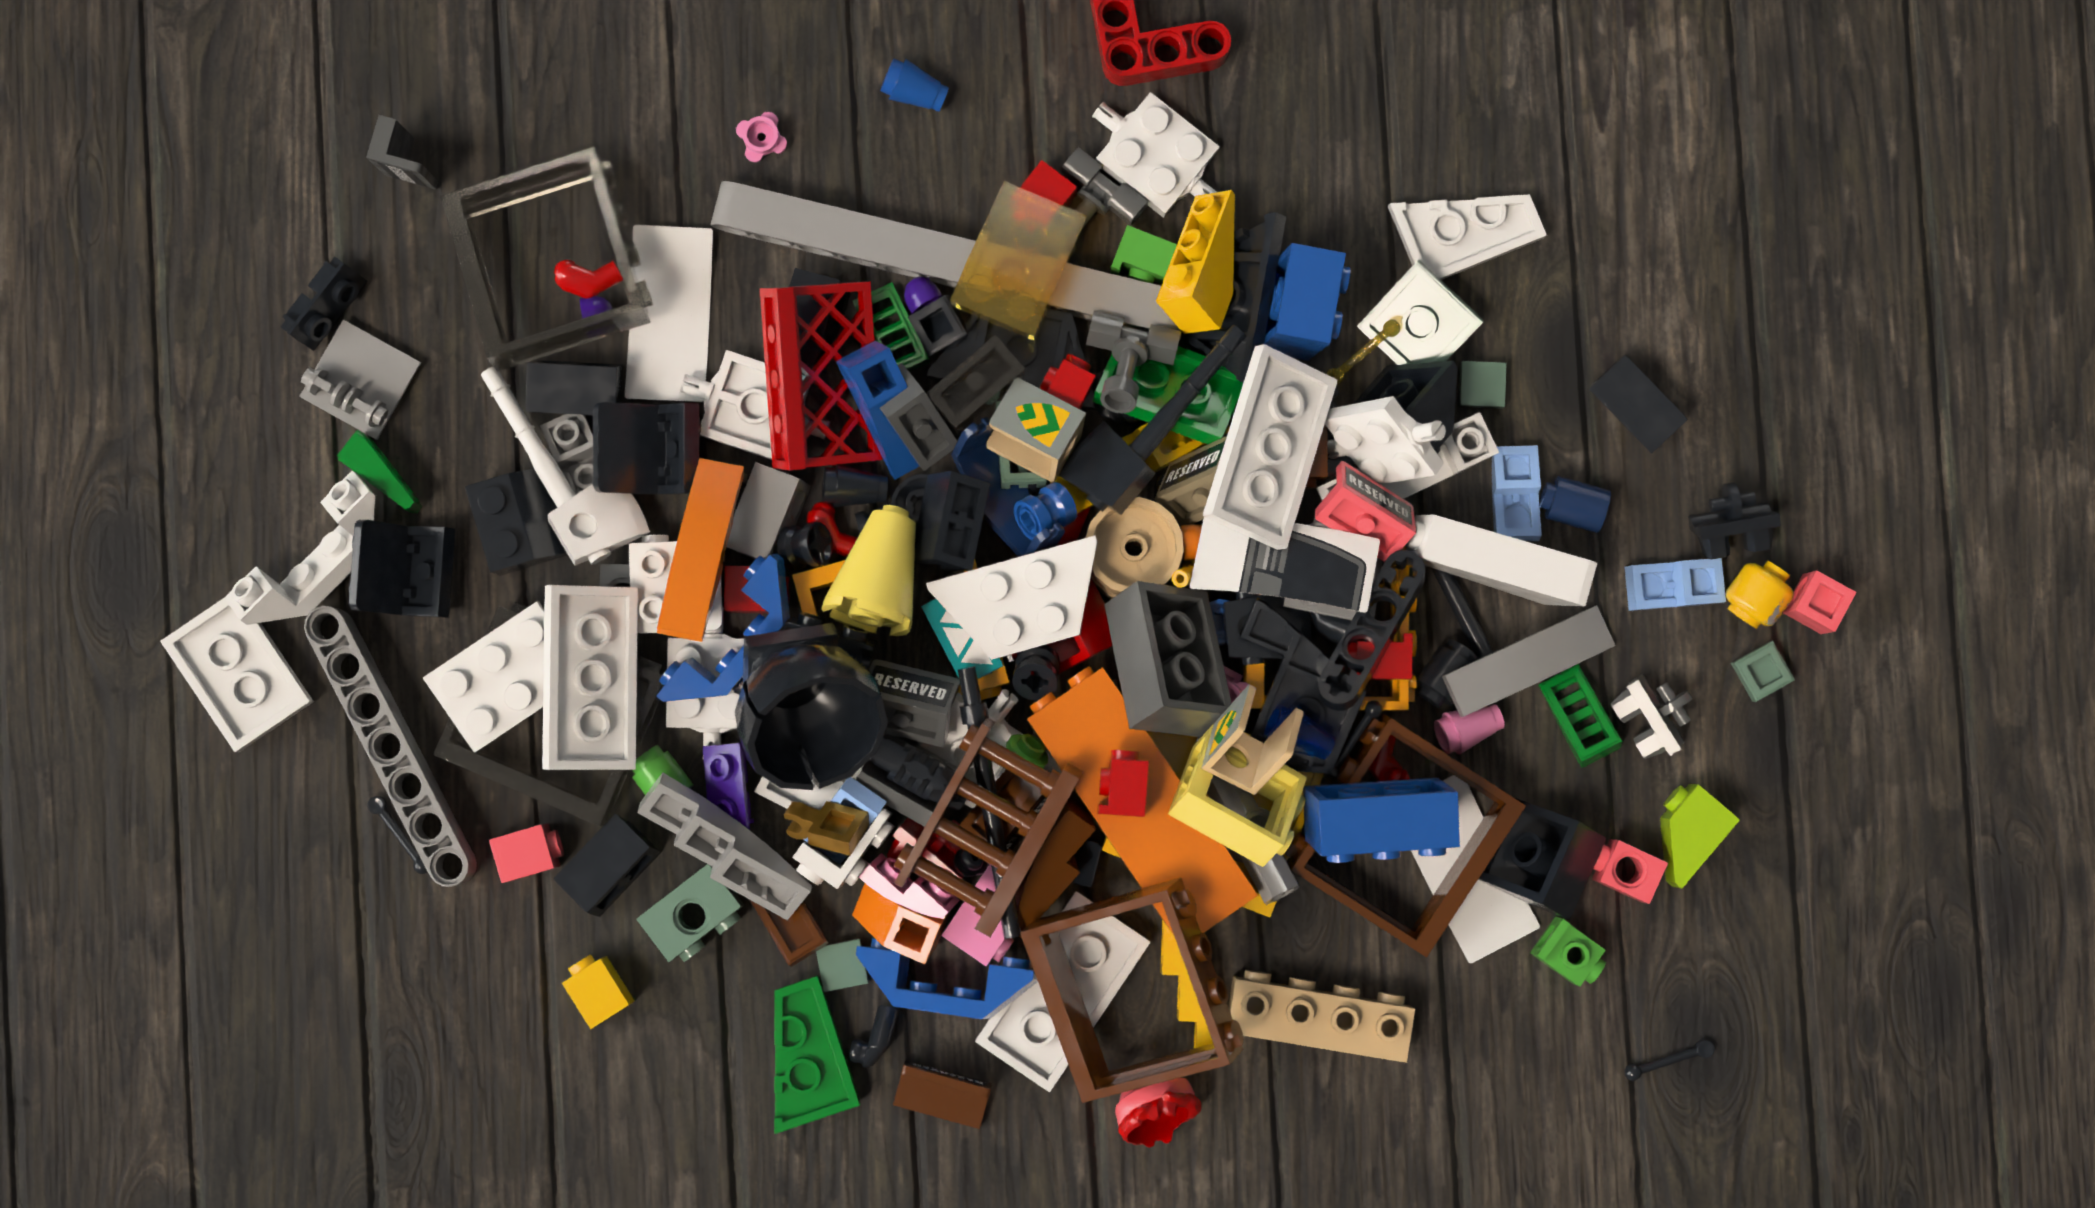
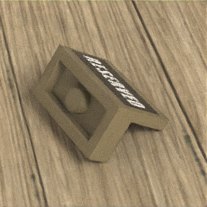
M1227 436L1190 452L1169 464L1154 500L1173 514L1180 525H1190L1204 519L1203 512Z

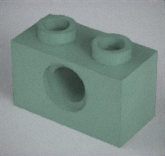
M709 864L705 865L636 919L668 962H671L678 956L683 962H686L705 947L701 940L713 929H716L721 935L742 919L737 911L745 903L735 891L710 878L712 866ZM688 903H697L704 909L705 921L699 928H692L683 920V909Z

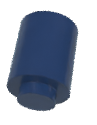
M1557 476L1554 483L1546 482L1541 494L1539 507L1546 509V519L1598 533L1608 511L1611 491Z

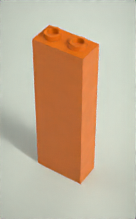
M1088 666L1067 681L1072 689L1058 698L1050 692L1030 706L1034 714L1027 718V721L1060 770L1063 771L1066 764L1070 763L1084 771L1074 790L1141 889L1182 878L1185 889H1188L1195 899L1197 909L1195 917L1201 933L1206 932L1258 896L1224 845L1168 815L1180 780L1147 731L1129 729L1123 696L1103 667L1094 673L1091 667ZM1111 750L1138 751L1139 761H1149L1145 817L1097 814L1098 805H1107V796L1099 795L1101 768L1110 767ZM1162 902L1152 904L1173 934Z

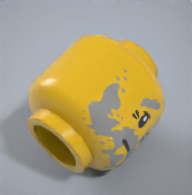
M1768 560L1763 567L1756 563L1745 564L1726 590V598L1731 603L1727 609L1755 629L1760 624L1764 626L1774 625L1794 597L1792 588L1785 583L1790 575Z

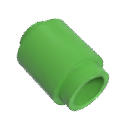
M659 745L652 747L636 759V770H632L635 774L632 779L645 795L662 772L690 789L694 786L670 752H663Z

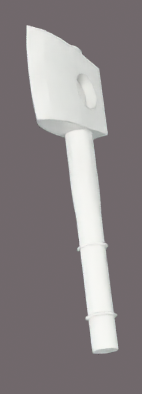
M496 366L490 367L481 374L491 392V397L495 398L516 433L515 437L519 438L528 453L537 475L557 506L555 510L548 514V522L574 566L588 560L591 565L606 559L611 554L610 551L650 533L645 516L632 494L599 493L595 491L593 484L575 494L557 462L541 442L534 430L535 426L529 422L511 392L510 385L505 382Z

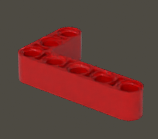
M1090 0L1105 77L1115 85L1128 86L1211 71L1220 68L1228 57L1231 47V35L1222 23L1204 21L1140 33L1134 0ZM1118 10L1126 16L1127 21L1122 26L1112 27L1104 21L1103 16L1108 11ZM1212 37L1220 42L1222 50L1216 54H1206L1200 49L1198 42L1203 38ZM1162 45H1169L1177 50L1179 57L1172 62H1163L1156 57L1154 51ZM1118 53H1127L1134 58L1135 65L1128 70H1119L1112 64L1111 59Z

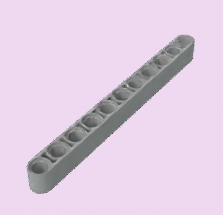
M722 181L711 226L724 232L913 278L925 277L933 283L1016 303L1072 313L1073 317L1090 321L1092 320L1093 312L1098 311L1124 317L1123 326L1149 332L1151 324L1181 331L1156 302L1161 288L1160 285L740 183Z

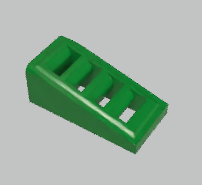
M891 282L872 291V305L889 297L893 304L873 314V324L894 314H898L900 321L878 331L874 327V341L882 344L881 339L905 329L906 337L886 345L890 348L891 353L912 344L915 351L895 360L897 365L902 363L909 372H912L929 364L928 355L908 319L909 316L893 283ZM857 298L855 300H852V302L858 312L859 305Z
M356 430L338 453V460L401 507L413 514H418L423 507L419 499L372 438L361 430Z
M1578 664L1538 684L1581 768L1621 748V738ZM1577 683L1580 690L1559 701L1557 700L1555 693ZM1584 699L1586 700L1588 706L1566 716L1565 709ZM1594 716L1596 723L1578 732L1574 730V725ZM1601 732L1603 733L1605 739L1585 749L1582 744L1583 741Z

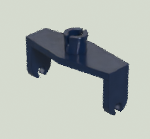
M984 417L979 425H976L975 422L969 425L961 433L951 456L960 474L990 483L983 519L1018 557L1056 547L1065 533V529L1060 522L1053 524L1050 530L1047 528L1043 529L1033 540L1027 538L1020 530L1014 516V505L1017 501L1030 494L1027 488H1019V485H1010V489H1001L999 457L986 447V441L992 431V428L989 426L990 419Z

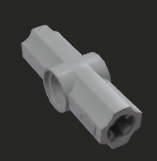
M1213 775L1207 791L1209 798L1265 828L1270 811L1258 807L1251 793ZM1226 847L1235 861L1244 863L1266 905L1278 901L1300 888L1284 855L1280 856L1276 853L1262 867Z

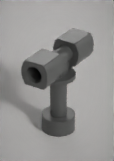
M1079 147L1062 166V173L1081 187L1077 194L1082 199V202L1059 230L1049 227L1038 240L1046 251L1059 261L1065 263L1077 250L1072 241L1096 212L1105 215L1110 210L1128 225L1132 226L1148 206V201L1123 182L1120 186H1117L1103 175V166Z
M1094 311L1086 345L1111 350L1114 359L1118 361L1115 376L1107 378L1104 382L1100 397L1102 405L1115 413H1128L1134 410L1139 395V386L1133 380L1136 366L1144 364L1147 359L1173 365L1181 331L1153 324L1150 325L1149 332L1123 326L1124 317Z

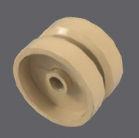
M1136 497L1122 515L1108 507L1103 512L1100 510L1090 522L1085 537L1096 536L1098 542L1091 572V578L1098 591L1111 600L1136 581L1172 586V574L1180 569L1184 553L1182 531L1173 514L1158 502L1142 497ZM1135 545L1141 548V553L1137 556H1131L1126 552L1125 548L1131 551L1132 546Z

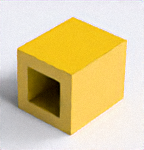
M592 955L585 957L568 968L572 977L562 983L590 1029L635 1002L607 956L597 961L594 960Z

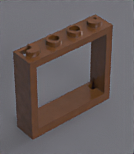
M1383 713L1379 721L1375 718L1372 719L1359 740L1363 745L1354 759L1348 756L1341 765L1335 777L1339 781L1337 784L1359 783L1389 736L1393 735L1494 801L1413 927L1409 928L1308 863L1315 850L1305 841V834L1299 832L1295 835L1285 855L1289 857L1287 863L1291 871L1423 956L1428 957L1526 805Z
M1182 878L1049 915L1033 921L1020 932L1082 1103L1230 1065L1244 1050L1242 1046L1244 1041L1240 1024L1232 1019L1227 1005L1228 992L1225 982L1220 976L1216 975L1211 961V943L1207 935L1200 931L1195 917L1197 910L1195 899L1192 893L1185 889ZM1162 902L1213 1044L1109 1071L1058 931Z

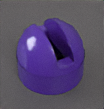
M917 277L910 280L904 292L906 305L912 314L942 297L936 284L925 277Z
M598 295L589 299L580 298V308L586 332L590 333L605 329L611 323L614 316V309L611 303L603 297H598Z

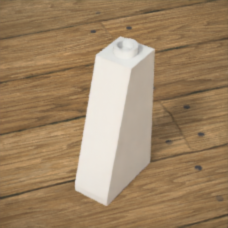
M1415 516L1416 534L1405 546L1407 547L1406 550L1419 555L1424 565L1544 605L1586 606L1597 562L1441 516Z

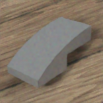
M564 414L540 425L553 458L575 494L592 485L593 430L586 416Z

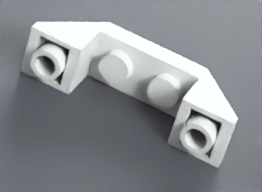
M1479 412L1454 424L1453 433L1442 444L1441 450L1438 453L1444 464L1435 476L1381 485L1404 499L1498 454L1499 451L1481 413ZM1336 479L1316 488L1322 501L1337 484Z
M353 470L342 481L336 483L331 488L329 494L321 501V504L339 526L333 532L328 533L322 539L320 545L308 557L296 565L280 584L256 566L246 577L240 579L234 585L232 591L224 598L239 620L245 625L307 616L351 573L352 539L355 523L360 519L374 521L375 495Z

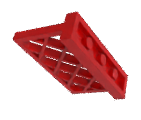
M871 281L760 288L772 468L799 470L806 469V467L882 460V456L859 409L857 408L855 411L840 397L848 387L844 378L833 391L818 377L831 359L838 361L843 358L837 351L850 335L854 336L861 343V348L874 341ZM858 291L859 310L849 321L834 306L845 292ZM833 293L828 301L821 294ZM798 295H810L822 306L809 325L798 316ZM828 313L844 327L831 346L815 332ZM859 323H860V331L856 328V327L859 325ZM799 328L803 331L800 336H799ZM809 337L825 351L812 370L801 361L800 354L801 347ZM802 373L806 375V377L804 378L803 381H802ZM812 383L828 396L815 415L804 406L803 394ZM835 403L850 416V419L837 435L821 421ZM805 417L809 420V422L807 423L806 426H805ZM856 424L867 432L868 451L855 453L843 442ZM815 428H818L832 442L821 456L808 457L806 439ZM838 448L845 453L833 455Z

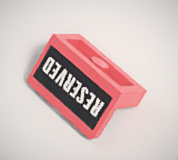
M1344 461L1339 463L1336 467L1337 484L1315 509V519L1331 529L1378 538L1380 545L1377 558L1385 562L1391 554L1402 550L1416 534L1414 507L1411 503Z

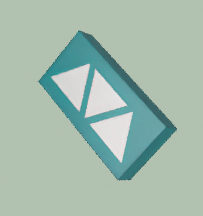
M937 599L921 606L958 678V669L976 666L977 678L980 679L1003 667L1000 658L991 660Z

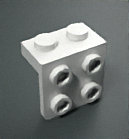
M669 535L642 536V543H629L630 587L638 588L637 633H657L666 585L677 541L669 542ZM721 577L706 631H716L723 624Z
M886 808L882 809L844 865L838 864L814 846L809 845L808 842H803L792 857L800 863L796 871L816 885L822 884L824 880L836 889L841 888L845 882L850 886L854 885L859 878L858 876L869 864L862 857L871 844L877 849L880 848L893 830L894 825L888 822L893 813Z

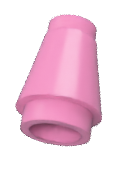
M1496 704L1486 706L1464 717H1460L1457 710L1444 712L1442 718L1434 721L1436 738L1446 754L1452 752L1462 754L1497 731L1504 729L1505 726L1503 715Z

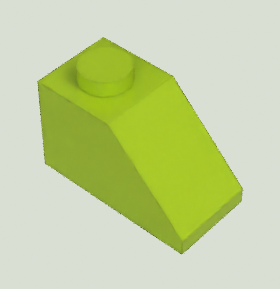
M1688 784L1686 788L1682 785L1677 787L1664 802L1663 806L1667 810L1660 818L1664 861L1668 863L1665 869V880L1672 887L1681 889L1740 821L1739 818L1699 784Z

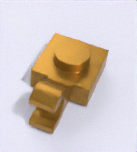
M829 801L825 802L821 810L814 809L801 802H791L784 813L785 819L793 820L786 830L787 835L795 839H806L808 837V843L811 846L851 856L869 826L867 811Z

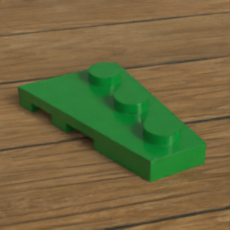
M819 975L776 989L774 995V1134L861 1105Z

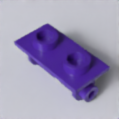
M742 743L703 746L707 800L750 830V823H754V818H751L749 792H746L748 775L746 755Z

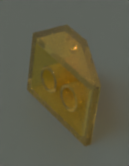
M1004 181L951 297L950 302L952 306L1035 341L1087 216Z

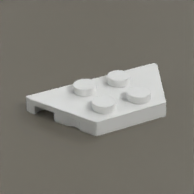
M1091 536L926 583L929 592L991 660L1080 635L1095 551L1098 544L1096 536Z

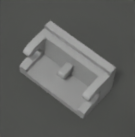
M755 462L733 517V525L727 548L753 559H757L760 555L765 559L770 554L777 553L779 555L778 536L783 528L796 526L811 485L800 478Z

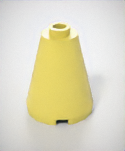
M884 505L882 510L872 511L824 598L821 609L823 612L832 609L830 618L845 625L865 629L871 633H876L877 628L881 626L891 627L889 636H903L910 632L913 614L916 523L909 518L907 510L898 506Z

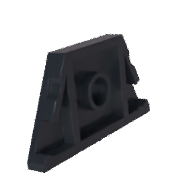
M1270 212L1264 215L1265 222L1250 230L1240 228L1234 231L1233 296L1221 329L1188 334L1183 333L1182 337L1195 348L1204 351L1207 356L1215 347L1216 341L1219 342L1232 325L1238 327L1246 334V338L1232 353L1233 356H1230L1222 366L1233 373L1236 379L1244 383L1255 346L1263 345L1265 341L1286 216L1277 212Z
M984 297L965 323L968 334L947 346L937 361L928 369L927 377L945 381L961 363L995 341L994 345L978 355L961 373L947 382L1007 393L1014 379L1020 378L1040 388L1050 366L1059 369L1067 354L1074 355L1084 361L1085 357L1081 349L1072 313ZM1092 388L1081 408L1096 410L1097 403L1093 402L1094 393Z

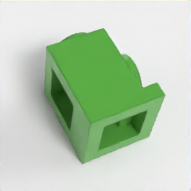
M1127 225L1111 265L1110 274L1119 275L1121 269L1129 272L1128 278L1152 284L1153 282L1162 284L1177 244Z
M1555 917L1530 952L1534 957L1579 987L1584 980L1589 984L1593 983L1606 965V962L1601 959L1606 950L1574 928L1566 920ZM1572 947H1578L1582 953L1581 959L1575 964H1571L1567 959V953Z

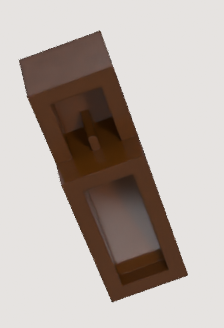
M1071 797L1067 800L1015 894L1021 931L1033 921L1040 919L1080 873L1074 854L1096 828L1088 809Z

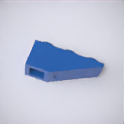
M873 341L836 361L892 478L896 480L920 467L880 409L881 406L908 388L890 348Z

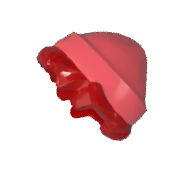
M1182 1077L1123 1092L1115 1109L1118 1132L1124 1141L1134 1145L1143 1144L1150 1148L1155 1145V1141L1169 1144L1172 1140L1173 1131L1182 1123L1195 1118L1201 1112L1202 1103L1195 1096L1189 1081Z

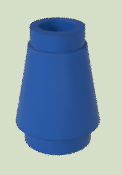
M893 58L880 91L890 95L888 100L933 109L939 112L949 87L941 84L940 81L909 60L905 59L904 62Z

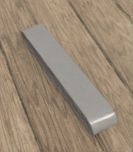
M320 606L313 609L305 619L304 630L430 877L435 883L446 887L467 883L476 872L477 862L475 855L354 620L342 609L329 606ZM333 615L338 620V632L331 639H326L321 633V623L327 616ZM348 655H354L359 662V671L351 679L345 678L341 671V663ZM373 694L379 700L380 709L375 717L368 719L362 713L361 704L366 696ZM389 734L396 735L400 741V751L392 759L386 757L381 748L384 738ZM411 773L416 775L421 782V790L413 799L407 797L402 790L404 778ZM430 813L437 815L442 824L441 832L434 839L428 837L422 828L424 818ZM450 853L457 855L463 865L460 875L456 878L447 876L443 870V861Z

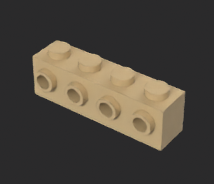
M1245 970L1244 978L1233 976L1228 1008L1232 1019L1240 1024L1243 1036L1407 1063L1415 1008L1404 1004L1405 996L1378 992L1377 1000L1359 997L1361 989L1335 984L1333 992L1315 990V981L1289 977L1288 985L1270 982L1272 974L1253 970Z

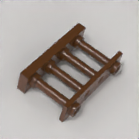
M987 718L980 728L974 724L969 728L959 746L960 749L966 752L915 846L906 843L893 867L900 870L894 884L900 887L904 886L913 872L975 907L974 913L980 915L981 918L974 929L991 938L1084 771L1070 763L1066 764L1061 773L1054 769L1051 773L987 738L995 724V721ZM980 754L1041 789L1040 794L1047 797L1040 812L1037 813L1030 809L1028 813L966 778L965 776L976 756ZM957 793L1019 828L1018 834L1024 836L1025 839L1017 853L1011 849L1005 852L943 817L955 794ZM936 833L996 867L995 873L1003 877L996 891L994 892L986 888L984 892L922 857L933 834Z

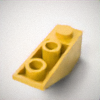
M1232 190L1195 196L1157 296V304L1184 334L1221 329L1233 296L1235 194Z

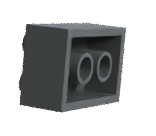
M1136 581L1104 604L1129 729L1201 737L1231 705L1208 593L1206 591Z

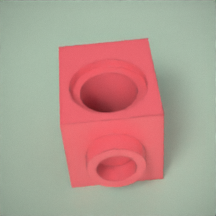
M1817 570L1808 572L1801 576L1793 591V600L1783 614L1819 634L1836 632L1857 592Z
M549 824L537 825L489 840L501 883L561 867L558 857L564 856L562 841L558 831H551Z
M1610 839L1607 846L1603 845L1593 869L1596 871L1592 880L1639 902L1650 904L1668 863L1620 840ZM1629 857L1635 864V874L1629 881L1622 882L1616 875V865L1622 858Z

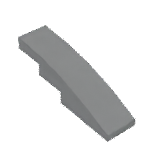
M1596 605L1447 673L1442 678L1460 717H1464L1616 645Z
M662 772L641 800L637 813L675 833L674 846L712 866L711 879L788 920L811 892L812 885L765 842L709 800Z

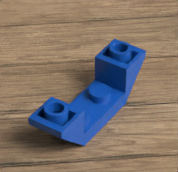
M777 553L770 554L766 559L760 555L744 573L743 577L748 582L741 591L769 614L765 618L760 613L744 631V636L783 631L787 627L784 626L785 622L790 618L784 559ZM744 645L738 653L731 649L715 668L720 673L718 678L694 658L685 660L682 664L674 661L659 679V682L664 687L656 696L663 702L727 696L735 692L743 682Z
M872 938L871 947L857 946L856 956L893 1007L976 1019H991L1038 982L1034 970L1029 969L1030 960L1003 957L1002 965L989 964L985 999H980L981 990L964 987H954L953 995L937 993V984L911 980L910 988H906L909 957L882 946L875 938Z

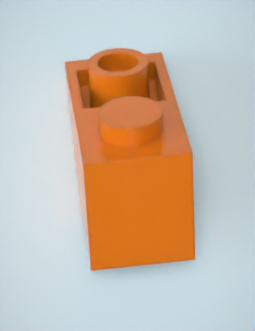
M864 883L852 916L882 946L925 964L937 947L950 912L943 919L914 912L887 899Z

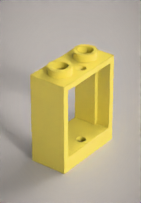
M1212 724L1192 747L1168 815L1264 867L1276 853L1282 856L1293 840L1294 831L1290 827L1292 821L1298 817L1304 807L1306 799L1301 794L1307 777L1284 764L1257 792L1273 801L1265 828L1246 819L1206 796L1213 774L1201 769L1214 725ZM1230 747L1225 753L1229 763L1238 768L1246 767L1245 755L1239 749Z

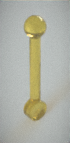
M1393 319L1386 321L1383 325V330L1339 368H1331L1326 374L1337 379V385L1341 384L1346 372L1386 338L1398 335L1400 324Z

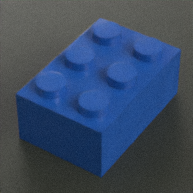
M1291 243L1279 256L1264 341L1265 345L1292 358L1308 361L1326 346L1330 345L1332 338H1338L1343 313L1336 311L1339 295L1346 293L1350 279V267L1344 266L1346 253Z
M1439 778L1304 786L1303 796L1306 799L1304 804L1305 841L1320 856H1326L1328 862H1350L1355 860L1354 854L1372 853L1374 859H1396L1401 857L1400 851L1418 850V855L1442 856L1446 854V848L1460 847L1458 791Z

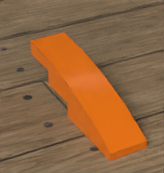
M699 458L666 585L657 626L658 634L699 642L703 641L723 570V557L733 525V514L743 481L744 466Z

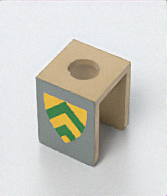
M1016 378L990 419L989 426L994 431L989 437L986 447L992 452L1053 483L1056 481L1082 436L1086 412L1020 378Z
M1249 684L1214 722L1201 769L1256 795L1293 755L1304 712L1296 708L1264 743L1245 734L1244 731L1256 687ZM1230 747L1239 749L1246 757V767L1238 768L1230 764L1225 756L1226 751Z

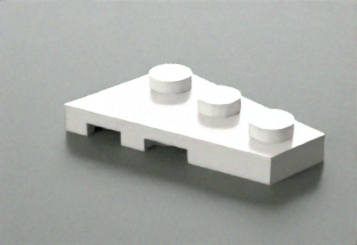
M1530 194L1481 197L1475 200L1459 201L1433 200L1427 203L1412 204L1402 202L1390 203L1388 205L1412 266L1420 260L1440 280L1544 239L1547 236Z

